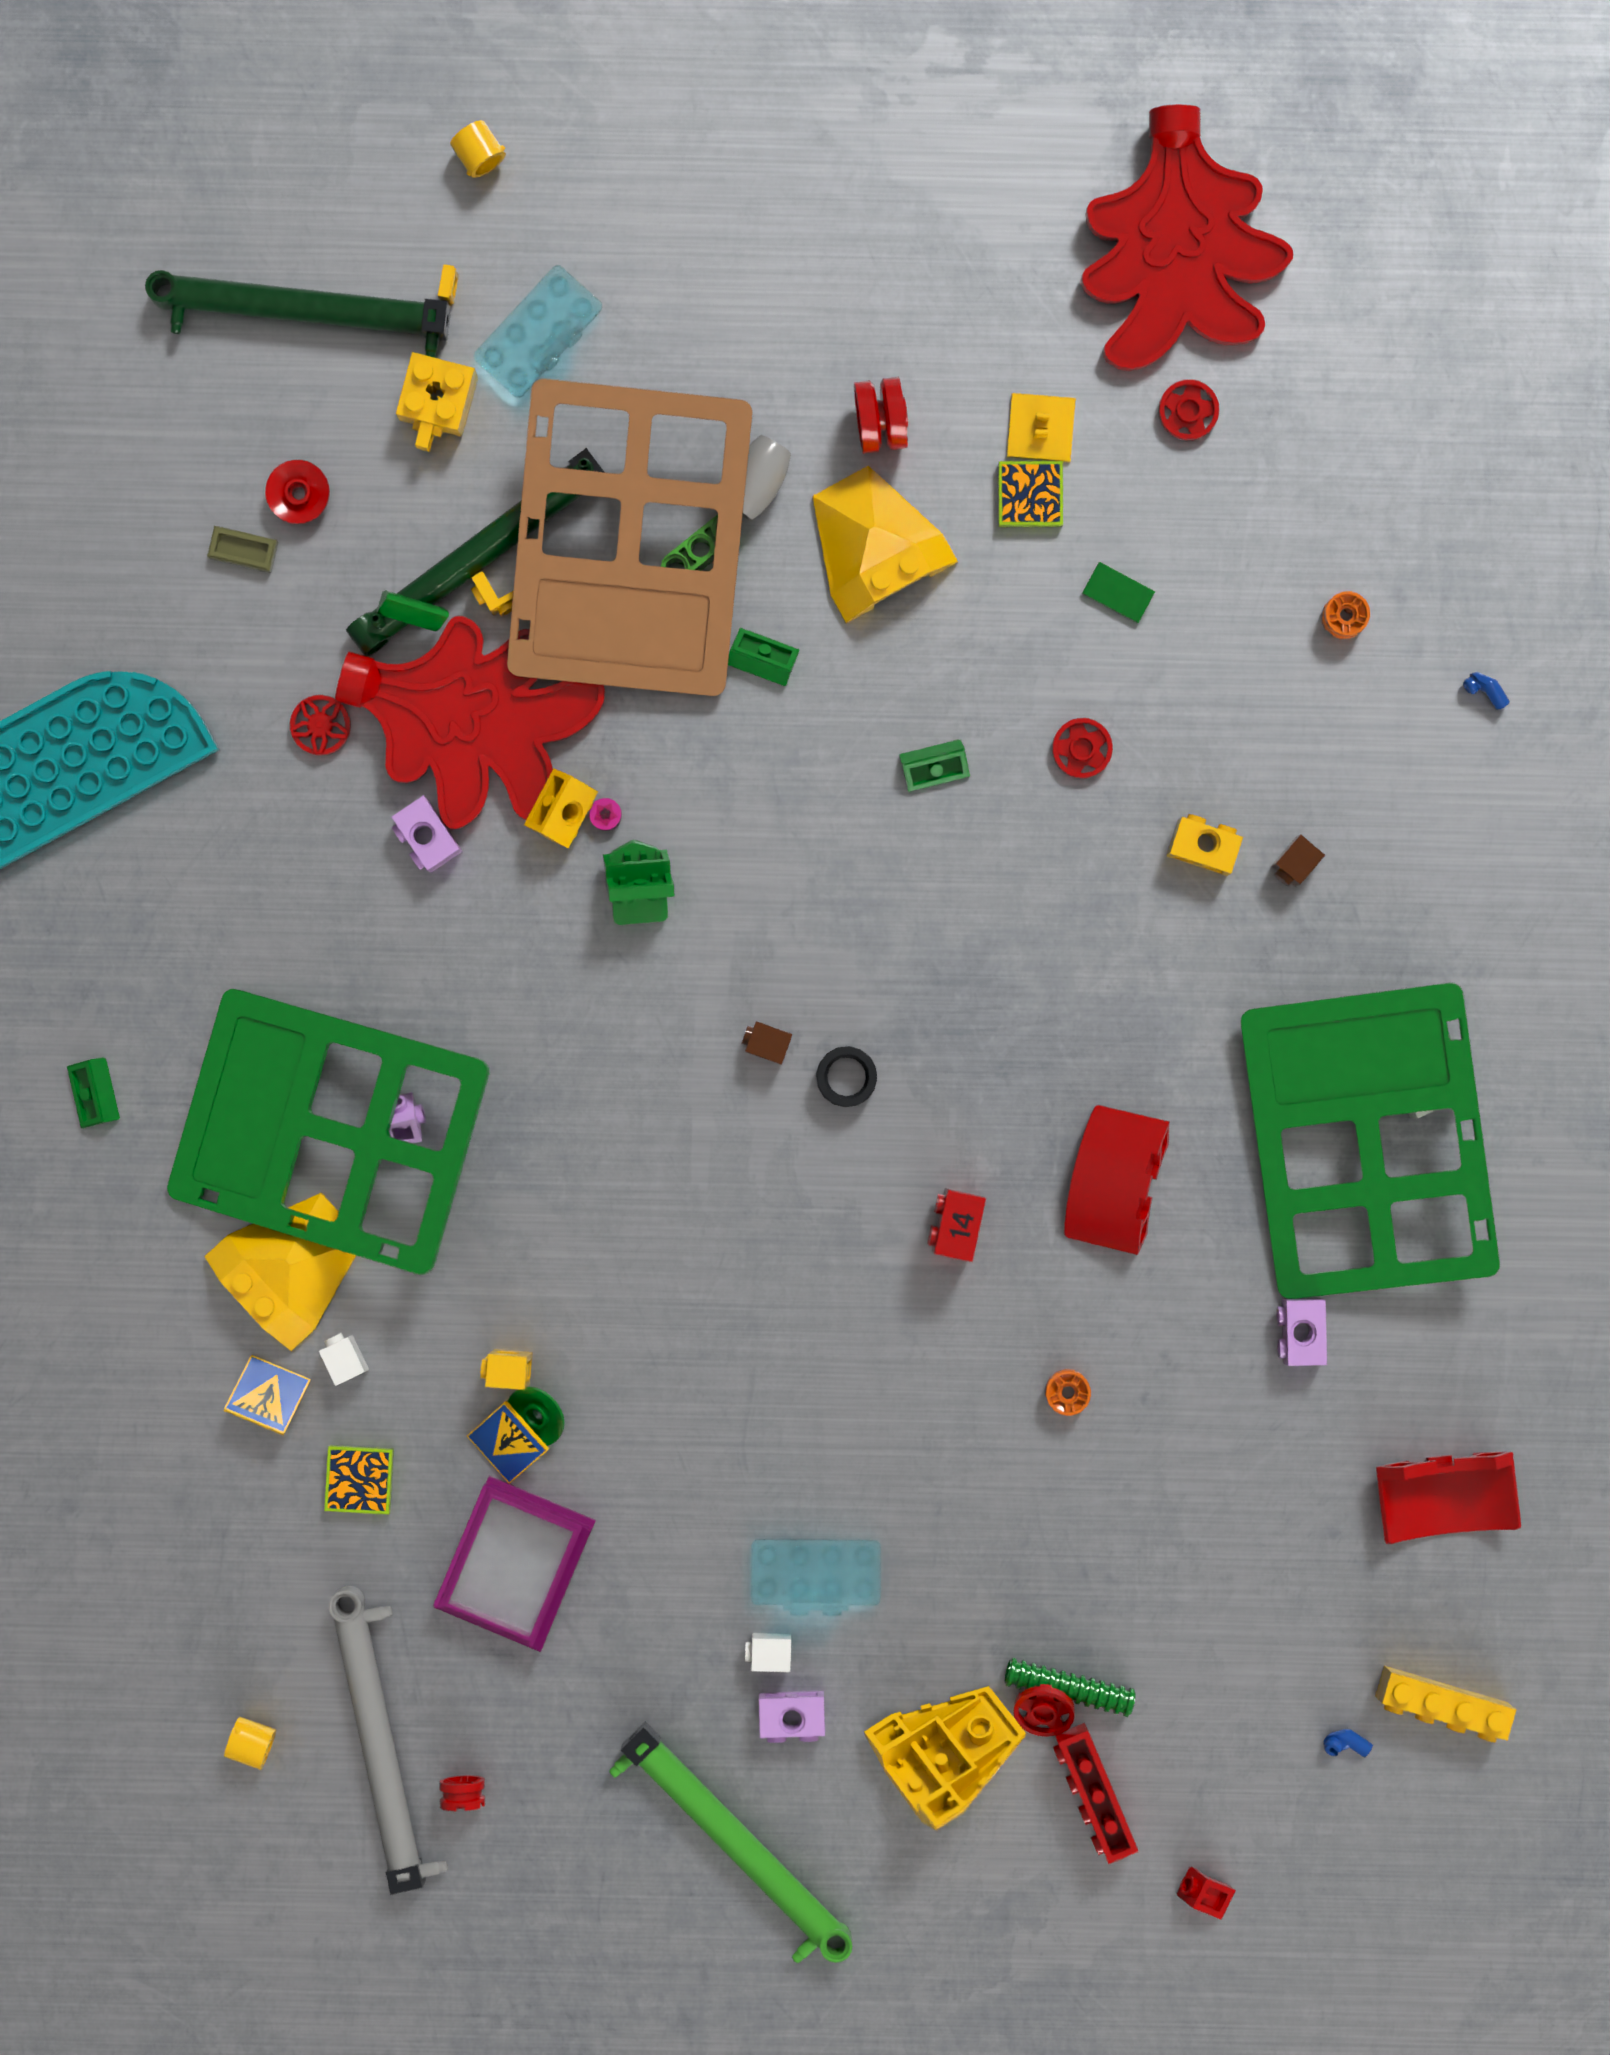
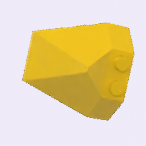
M869 465L812 496L830 595L845 623L874 609V604L927 575L932 577L958 563L943 533Z
M323 1193L288 1207L289 1209L332 1222L337 1219L339 1213L338 1209ZM294 1216L291 1227L307 1231L306 1228L309 1220ZM252 1223L228 1234L204 1257L221 1284L267 1333L292 1351L317 1328L321 1317L332 1301L337 1288L347 1274L356 1255Z
M989 1686L952 1696L950 1701L931 1706L930 1703L921 1705L920 1710L901 1714V1712L891 1714L864 1731L886 1775L920 1821L934 1830L944 1826L967 1809L1026 1736V1732Z

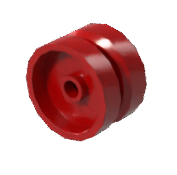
M899 376L882 379L880 383L881 400H877L875 387L870 380L854 382L855 408L862 453L879 452L882 445L881 431H885L886 442L891 450L908 448V415Z

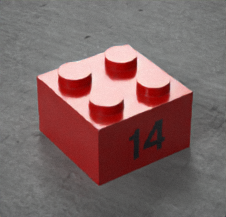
M945 1188L944 1195H937L934 1212L939 1214L937 1226L931 1225L927 1244L932 1246L934 1254L973 1262L986 1202L985 1197Z

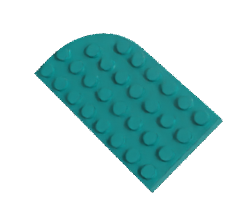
M104 671L79 678L1 720L0 869L219 751L215 740L195 707L181 693L154 677L137 672Z

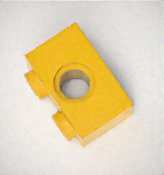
M553 768L524 826L559 845L569 848L577 836L578 829L587 812L591 809L598 791L573 776Z
M1188 814L1187 818L1181 817L1178 819L1166 856L1225 876L1230 875L1243 840L1242 836L1236 835L1237 829L1223 824H1219L1218 828L1206 825V819L1193 814ZM1201 835H1207L1213 840L1214 845L1210 852H1204L1199 848L1198 838Z
M492 1350L481 1362L480 1378L486 1379L485 1387L525 1390L530 1385L533 1352Z

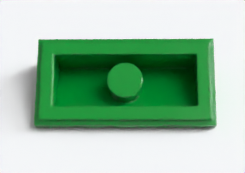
M1098 562L1082 594L1139 623L1155 591Z
M387 590L382 591L377 608V613L382 616L431 631L440 630L449 616L448 610Z
M740 627L729 652L728 665L786 686L800 649Z
M960 739L899 755L908 792L970 777L965 748Z
M106 1058L90 1059L67 1066L81 1129L119 1120L120 1115Z

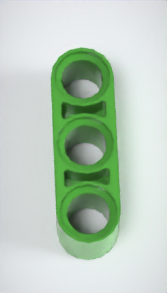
M718 515L667 554L661 562V567H669L672 563H681L685 569L702 571L714 560ZM697 543H705L710 549L707 555L698 557L692 553L693 546Z

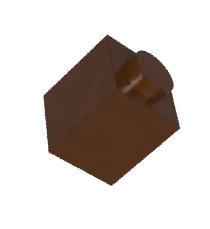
M1300 834L1295 837L1271 867L1276 870L1274 875L1286 886L1292 884L1296 887L1306 879L1324 858L1325 854Z
M756 1021L754 1027H747L741 1044L747 1045L745 1052L782 1065L793 1034Z

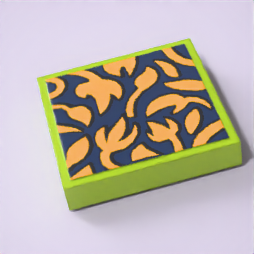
M999 461L998 527H1062L1063 461Z
M329 1445L324 1511L390 1514L394 1449Z

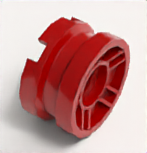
M462 1775L441 1779L439 1781V1790L443 1792V1797L440 1799V1808L446 1811H457V1809L470 1811L480 1809V1804L485 1807V1796L482 1795V1789L485 1788V1778Z

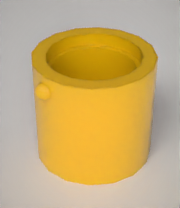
M482 120L475 121L461 129L450 142L452 149L467 169V176L472 178H478L489 173L506 156L505 146L498 143L486 123Z
M239 1716L227 1742L224 1757L261 1770L270 1753L276 1729Z

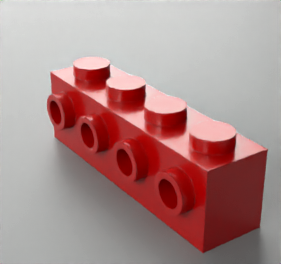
M1082 1723L1062 1734L1056 1735L1058 1745L1053 1746L1060 1765L1067 1763L1071 1775L1065 1778L1072 1794L1079 1793L1083 1801V1805L1079 1806L1078 1809L1085 1825L1092 1823L1096 1835L1092 1836L1091 1840L1098 1856L1105 1854L1108 1863L1111 1864L1139 1852L1086 1724Z

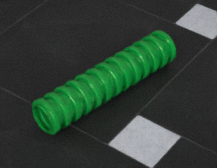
M1013 1657L1008 1662L1004 1679L1007 1687L1013 1684L1016 1689L1025 1687L1026 1690L1031 1687L1040 1686V1684L1052 1685V1688L1064 1692L1069 1698L1074 1700L1075 1704L1079 1705L1080 1702H1083L1085 1707H1089L1091 1704L1094 1705V1709L1098 1710L1102 1707L1105 1712L1113 1710V1713L1116 1715L1122 1712L1124 1717H1128L1132 1713L1136 1697L1134 1688L1125 1690L1123 1685H1120L1118 1688L1115 1687L1114 1683L1105 1685L1103 1680H1100L1099 1683L1095 1682V1678L1086 1680L1084 1675L1078 1678L1072 1672L1070 1675H1067L1064 1670H1061L1060 1673L1056 1672V1668L1047 1670L1045 1665H1041L1039 1668L1036 1667V1663L1032 1662L1031 1665H1028L1025 1660H1022L1020 1663Z

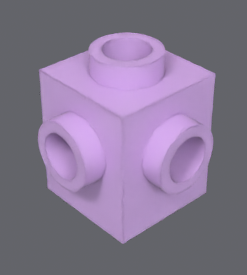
M413 1092L399 1095L389 1134L393 1138L409 1143L422 1142L421 1124L426 1123L423 1105L416 1104Z

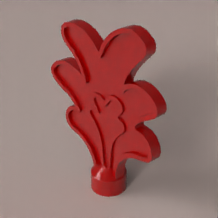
M1175 104L1152 108L1149 111L1151 152L1143 175L1133 185L1123 191L1093 199L1086 208V222L1091 232L1100 239L1116 241L1117 245L1108 254L1085 269L1080 280L1082 289L1093 299L1107 304L1123 303L1138 296L1133 310L1103 347L1102 353L1106 362L1120 370L1134 371L1153 364L1173 346L1181 335L1186 323L1203 338L1218 344L1241 345L1255 341L1264 332V316L1259 309L1240 297L1225 278L1243 283L1264 282L1280 274L1293 259L1294 253L1290 244L1275 235L1257 230L1240 219L1245 218L1256 209L1262 197V184L1255 176L1227 169L1216 163L1208 155L1200 139L1201 109L1197 106Z
M455 616L449 620L434 647L422 657L408 663H382L375 661L374 658L349 651L342 666L335 695V701L358 708L363 707L378 719L386 738L385 767L393 781L407 784L418 781L426 774L429 766H431L437 784L440 816L443 823L453 830L467 826L481 813L489 791V767L496 772L504 783L515 813L520 818L527 820L553 770L550 758L543 744L571 737L589 725L598 715L604 703L605 692L604 685L561 681L545 688L529 690L539 678L519 677L509 671L507 666L509 640L484 656L482 654L484 639L481 630L474 621L464 616ZM530 629L519 630L518 640H529Z

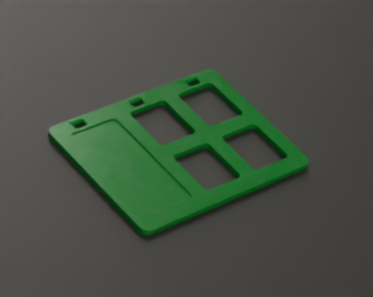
M1450 982L1247 1010L1242 1015L1241 1028L1279 1293L1284 1298L1297 1299L1484 1278L1495 1275L1500 1268V1259L1464 994L1461 987ZM1458 1019L1461 1040H1449L1447 1021ZM1446 1108L1452 1109L1455 1114L1461 1166L1455 1170L1397 1177L1388 1176L1385 1171L1379 1119L1389 1115ZM1472 1119L1475 1140H1463L1461 1121ZM1353 1121L1357 1131L1362 1179L1355 1182L1297 1189L1291 1188L1287 1178L1281 1135L1282 1130L1293 1127ZM1463 1195L1467 1202L1473 1246L1472 1253L1466 1256L1400 1262L1397 1258L1391 1205L1394 1202ZM1358 1206L1365 1207L1368 1212L1374 1264L1369 1267L1303 1273L1299 1265L1293 1217L1299 1213ZM1486 1219L1488 1239L1477 1240L1474 1221Z
M229 989L221 998L168 1181V1193L173 1199L411 1273L428 1274L434 1268L488 1081L489 1066L485 1061L238 989ZM332 1043L380 1056L382 1059L365 1123L362 1127H355L313 1114L311 1110L328 1048ZM413 1065L459 1079L461 1082L443 1148L439 1151L393 1138L389 1134L406 1070L409 1066ZM306 1136L351 1149L355 1153L337 1219L333 1222L289 1209L284 1203L302 1139ZM382 1160L395 1162L433 1175V1184L415 1244L412 1246L365 1232L362 1228L379 1164ZM205 1189L219 1193L217 1203L202 1199ZM294 1216L309 1220L306 1228L307 1231L291 1227ZM384 1244L399 1248L397 1259L381 1254Z

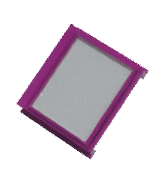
M489 1475L482 1487L433 1604L434 1608L541 1652L596 1520Z

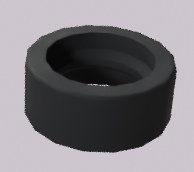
M851 1046L837 1047L828 1052L820 1061L816 1073L817 1086L823 1097L832 1104L841 1107L857 1106L866 1101L875 1089L877 1082L876 1066L870 1056L861 1049ZM840 1058L855 1059L865 1070L866 1079L864 1086L854 1095L843 1096L837 1094L828 1083L827 1075L829 1068Z

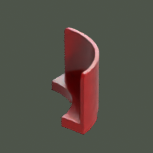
M1101 1105L1094 1107L1080 1144L1070 1184L1064 1235L1067 1238L1135 1255L1139 1254L1148 1234L1149 1215L1153 1198L1148 1196L1151 1180H1157L1164 1155L1169 1146V1121Z
M1513 1452L1473 1453V1456L1454 1458V1461H1452V1455L1426 1457V1462H1409L1406 1460L1376 1467L1386 1544L1448 1533L1517 1530L1521 1528Z

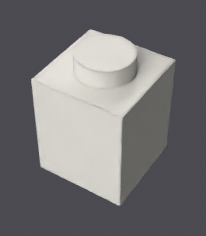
M342 1333L324 1341L326 1348L320 1350L319 1353L335 1386L369 1370L353 1335L344 1338Z
M753 1633L752 1642H746L745 1662H751V1671L790 1672L791 1634Z

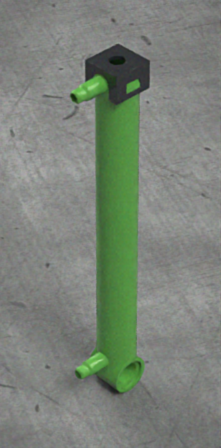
M645 1721L622 1744L620 1751L623 1755L614 1763L609 1773L616 1778L632 1764L636 1767L639 1765L808 1936L792 1955V1959L796 1963L806 1959L817 1947L821 1950L823 1957L830 1962L838 1963L846 1960L852 1951V1936L849 1928L839 1922L660 1741L661 1737ZM832 1936H840L844 1939L845 1943L840 1948H832L828 1945L827 1941Z

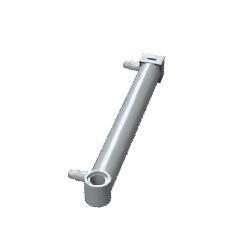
M344 1586L331 1597L329 1612L335 1622L388 1867L386 1871L390 1895L422 1888L427 1876L447 1871L448 1865L446 1861H434L423 1864L422 1858H419L368 1626L369 1622L383 1620L386 1617L392 1616V1608L387 1606L365 1610V1596L363 1592L355 1586ZM341 1597H350L355 1603V1609L351 1612L344 1611L340 1606Z

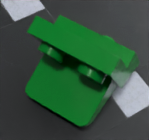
M631 840L614 849L610 854H603L605 884L609 901L612 902L614 922L618 925L665 921L668 918L667 897H675L667 849L659 850L649 844Z

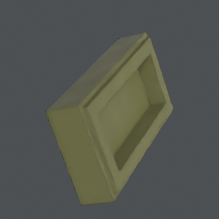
M214 525L207 557L271 573L278 541Z

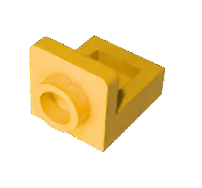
M483 571L471 577L476 585L471 588V591L479 605L486 603L493 616L498 613L500 616H504L512 612L514 590L498 599Z

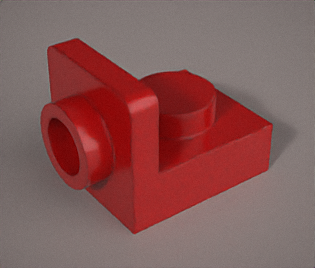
M1189 1867L1181 1881L1177 1896L1193 1909L1222 1920L1236 1890L1228 1884L1205 1876L1194 1867Z

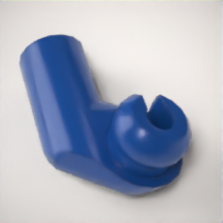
M1473 672L1469 675V678L1463 681V686L1468 693L1476 694L1478 690L1485 692L1496 710L1504 708L1510 702L1499 682L1494 678L1479 672Z
M1351 1729L1329 1733L1324 1739V1750L1330 1756H1338V1752L1350 1748L1365 1758L1373 1747L1372 1743Z

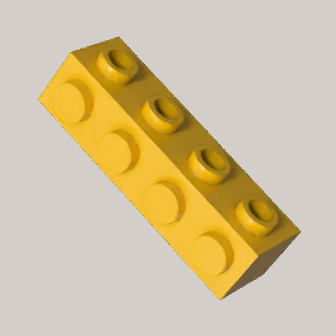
M1385 1665L1375 1695L1382 1704H1385L1383 1709L1399 1715H1403L1404 1710L1415 1713V1719L1429 1724H1434L1435 1720L1447 1723L1446 1728L1459 1733H1465L1466 1729L1478 1732L1477 1737L1496 1743L1497 1738L1508 1741L1517 1710L1506 1701Z

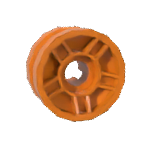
M1344 591L1334 595L1326 603L1321 614L1325 631L1327 630L1332 637L1337 639H1350L1357 636L1367 626L1370 619V607L1367 601L1360 594L1352 591ZM1343 609L1348 614L1352 613L1353 616L1349 621L1341 619L1340 613Z
M1063 1369L1057 1371L1049 1378L1046 1384L1045 1395L1049 1405L1055 1412L1061 1415L1072 1416L1082 1412L1087 1407L1091 1399V1389L1087 1379L1081 1373L1072 1369ZM1066 1386L1072 1387L1075 1391L1074 1395L1068 1399L1062 1395V1390Z

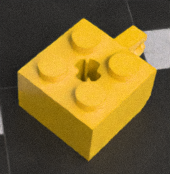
M412 352L396 415L399 421L413 424L412 429L418 431L415 443L417 449L430 452L434 436L441 437L443 432L462 436L478 381L475 368ZM441 390L443 397L437 396L438 400H433L431 397L432 393Z

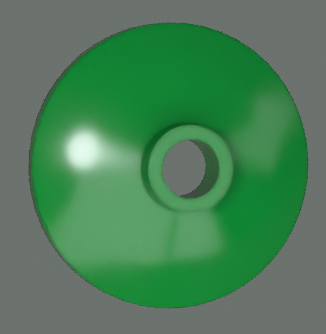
M527 1387L525 1390L517 1389L509 1397L507 1402L547 1446L555 1443L561 1437L565 1426L564 1416L560 1406L552 1396L541 1389Z

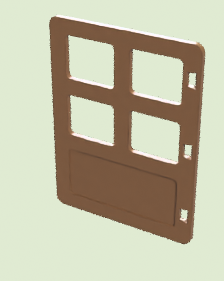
M539 379L533 384L530 398L507 660L508 669L513 675L717 696L724 691L727 678L753 413L748 402L740 399L554 379ZM565 404L621 410L629 414L625 468L622 473L614 474L557 468L551 465L550 455L554 410L557 405ZM655 415L715 420L726 424L722 478L718 484L652 478L648 475L652 418ZM537 416L549 418L547 437H536ZM551 492L618 499L621 502L615 560L602 561L546 555L542 550L547 495ZM653 502L710 508L717 511L714 560L710 571L650 566L640 563L639 553L643 510L646 503ZM528 517L539 519L538 539H527ZM519 618L530 620L529 640H518Z

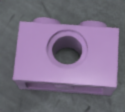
M424 795L392 816L396 825L391 827L401 843L408 841L414 850L409 855L420 870L425 867L427 871L432 873L463 852ZM422 828H430L433 833L431 841L424 845L417 842L418 831Z
M1321 1298L1282 1299V1306L1277 1307V1324L1282 1326L1283 1339H1278L1277 1343L1278 1357L1283 1358V1363L1288 1366L1327 1365L1326 1300ZM1300 1323H1305L1309 1329L1308 1336L1304 1340L1298 1341L1293 1334L1294 1328Z
M824 1691L759 1693L760 1738H767L769 1743H781L786 1741V1737H799V1741L813 1742L818 1741L819 1736H825ZM787 1711H797L801 1715V1720L795 1725L787 1724L783 1719V1715Z

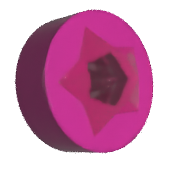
M601 798L593 803L589 811V817L597 829L610 831L615 829L621 822L622 811L614 800Z

